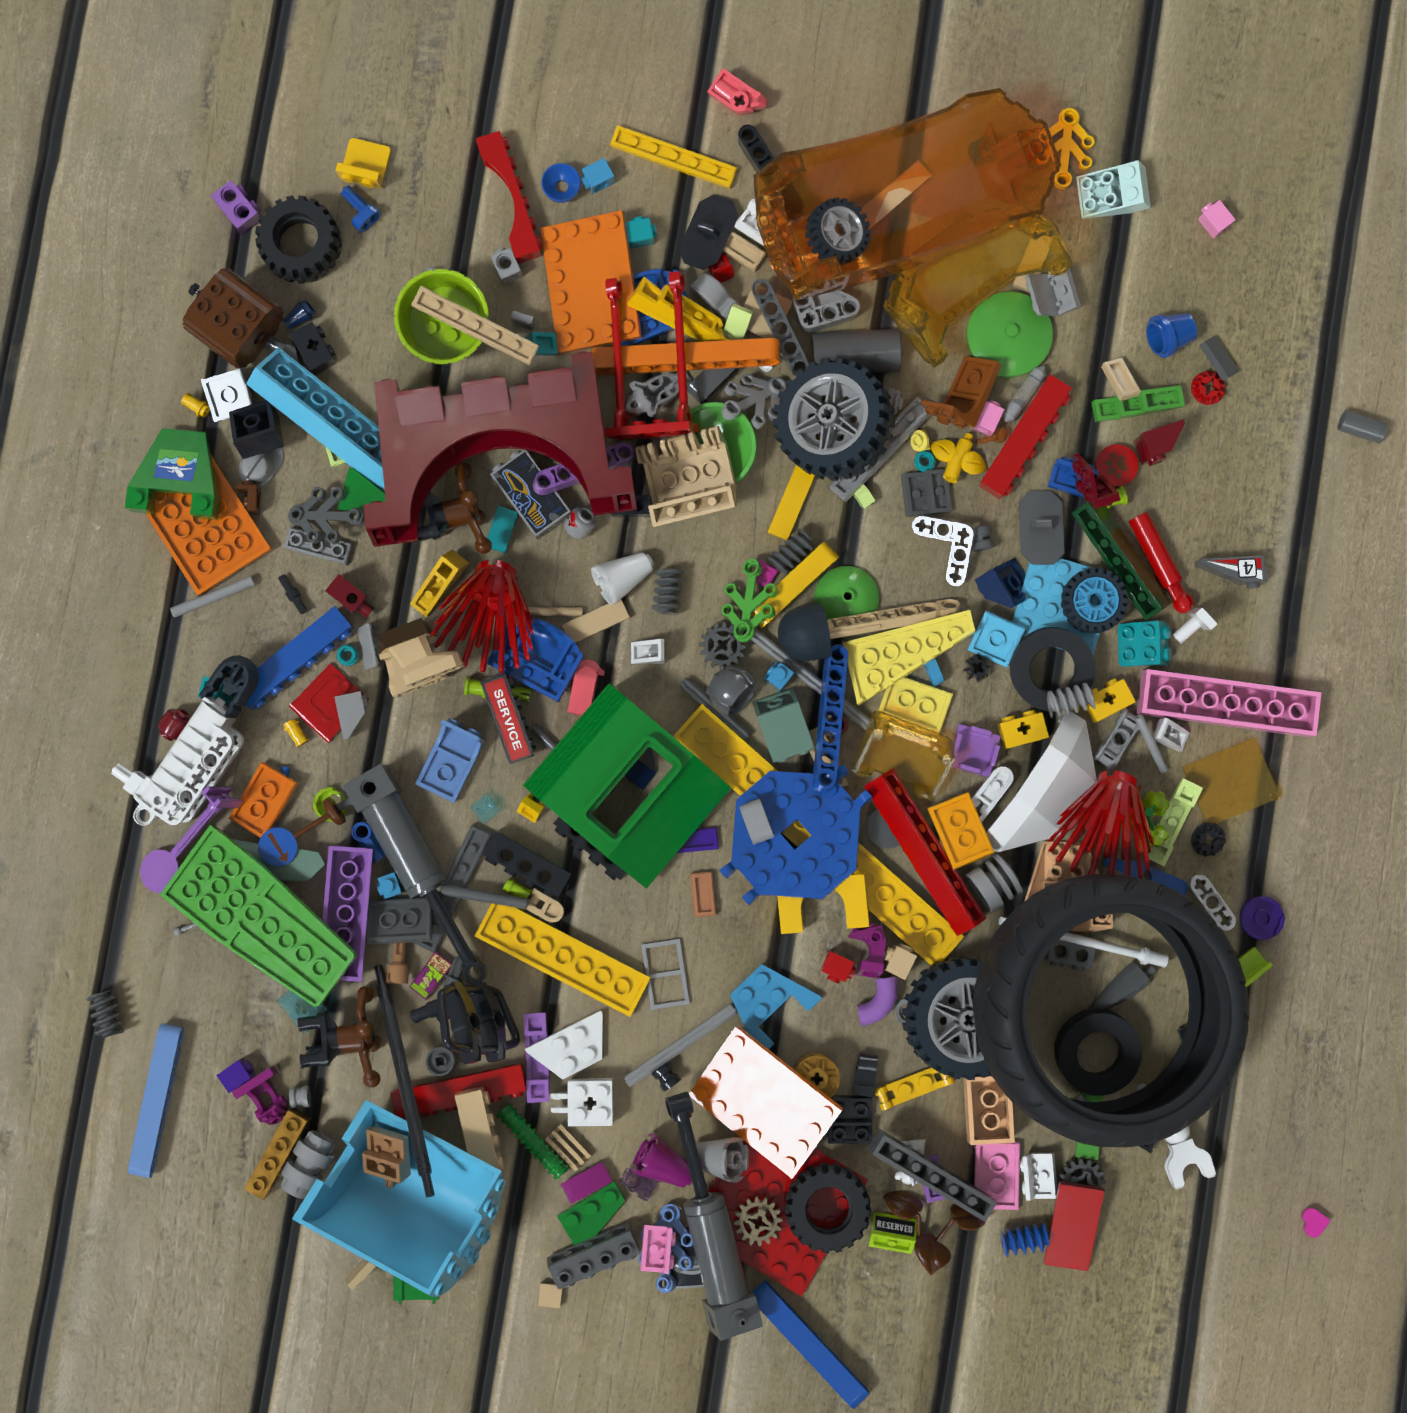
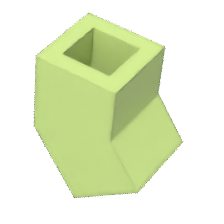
M864 484L853 494L859 505L864 509L875 502V499Z

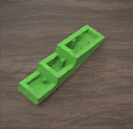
M1181 385L1141 390L1139 396L1120 401L1116 396L1113 398L1097 399L1091 402L1095 423L1158 413L1185 406Z

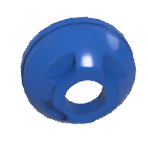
M554 164L548 167L542 176L541 185L543 192L554 202H569L579 192V174L568 164ZM558 182H566L568 189L565 192H558L555 189Z

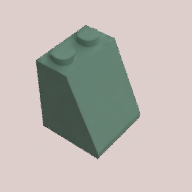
M793 687L752 702L773 763L787 761L791 756L797 754L804 755L810 752L811 749H814Z

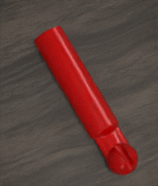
M1145 512L1128 521L1163 589H1168L1173 598V608L1181 614L1192 610L1194 606L1193 597L1185 592L1181 584L1183 578L1149 513Z

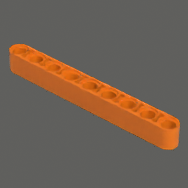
M776 338L687 342L685 343L686 370L775 366L780 363V340ZM676 343L622 346L623 374L678 371ZM613 347L591 349L590 352L593 353L596 375L614 374Z

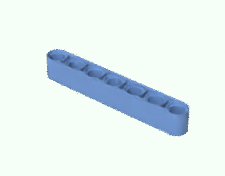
M163 1023L159 1026L128 1165V1174L151 1178L155 1171L184 1037L183 1027Z

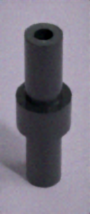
M285 574L281 575L278 580L285 589V595L288 600L294 603L301 615L306 613L308 609L300 598V592L296 587L292 586Z

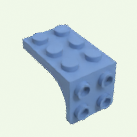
M448 718L447 721L441 720L442 726L438 738L415 784L455 803L486 740L481 738L483 734L469 727L465 731L461 729L463 724Z

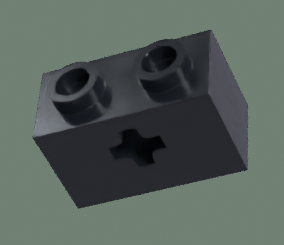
M310 322L289 333L313 375L336 364L333 358L336 354L330 344L326 346L323 340L326 335L320 326L316 327L313 322ZM314 344L317 345L318 350L314 351L312 345Z

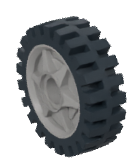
M840 197L828 199L817 206L810 213L811 215L807 218L808 223L805 225V229L808 230L805 233V237L810 238L807 244L809 247L813 245L814 248L811 250L813 254L818 252V259L822 260L825 258L824 263H832L834 266L839 264L845 265L857 259L867 249L871 239L869 238L871 230L867 229L870 223L869 221H864L867 216L865 213L862 215L859 213L862 208L860 206L855 208L853 201L847 203L848 199L842 198L840 200Z

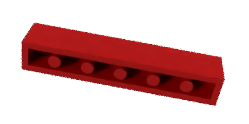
M1051 374L1047 377L979 483V487L999 500L1003 495H1009L1014 487L1011 482L1015 477L1019 479L1025 470V467L1022 466L1025 460L1032 459L1037 451L1034 446L1038 441L1043 442L1048 434V431L1045 429L1049 423L1053 425L1060 414L1057 412L1061 405L1065 407L1070 400L1071 395L1068 394L1072 389L1070 386Z
M523 1062L413 1086L419 1114L423 1113L424 1117L437 1114V1110L445 1109L446 1112L458 1110L455 1094L483 1086L485 1092L488 1091L490 1103L502 1100L501 1096L510 1095L511 1098L523 1096V1092L527 1090ZM393 1090L391 1098L394 1113L396 1116L406 1120L400 1090Z

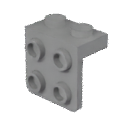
M1063 266L1048 274L1026 275V287L1032 298L1033 310L1038 316H1062L1081 307L1069 266Z

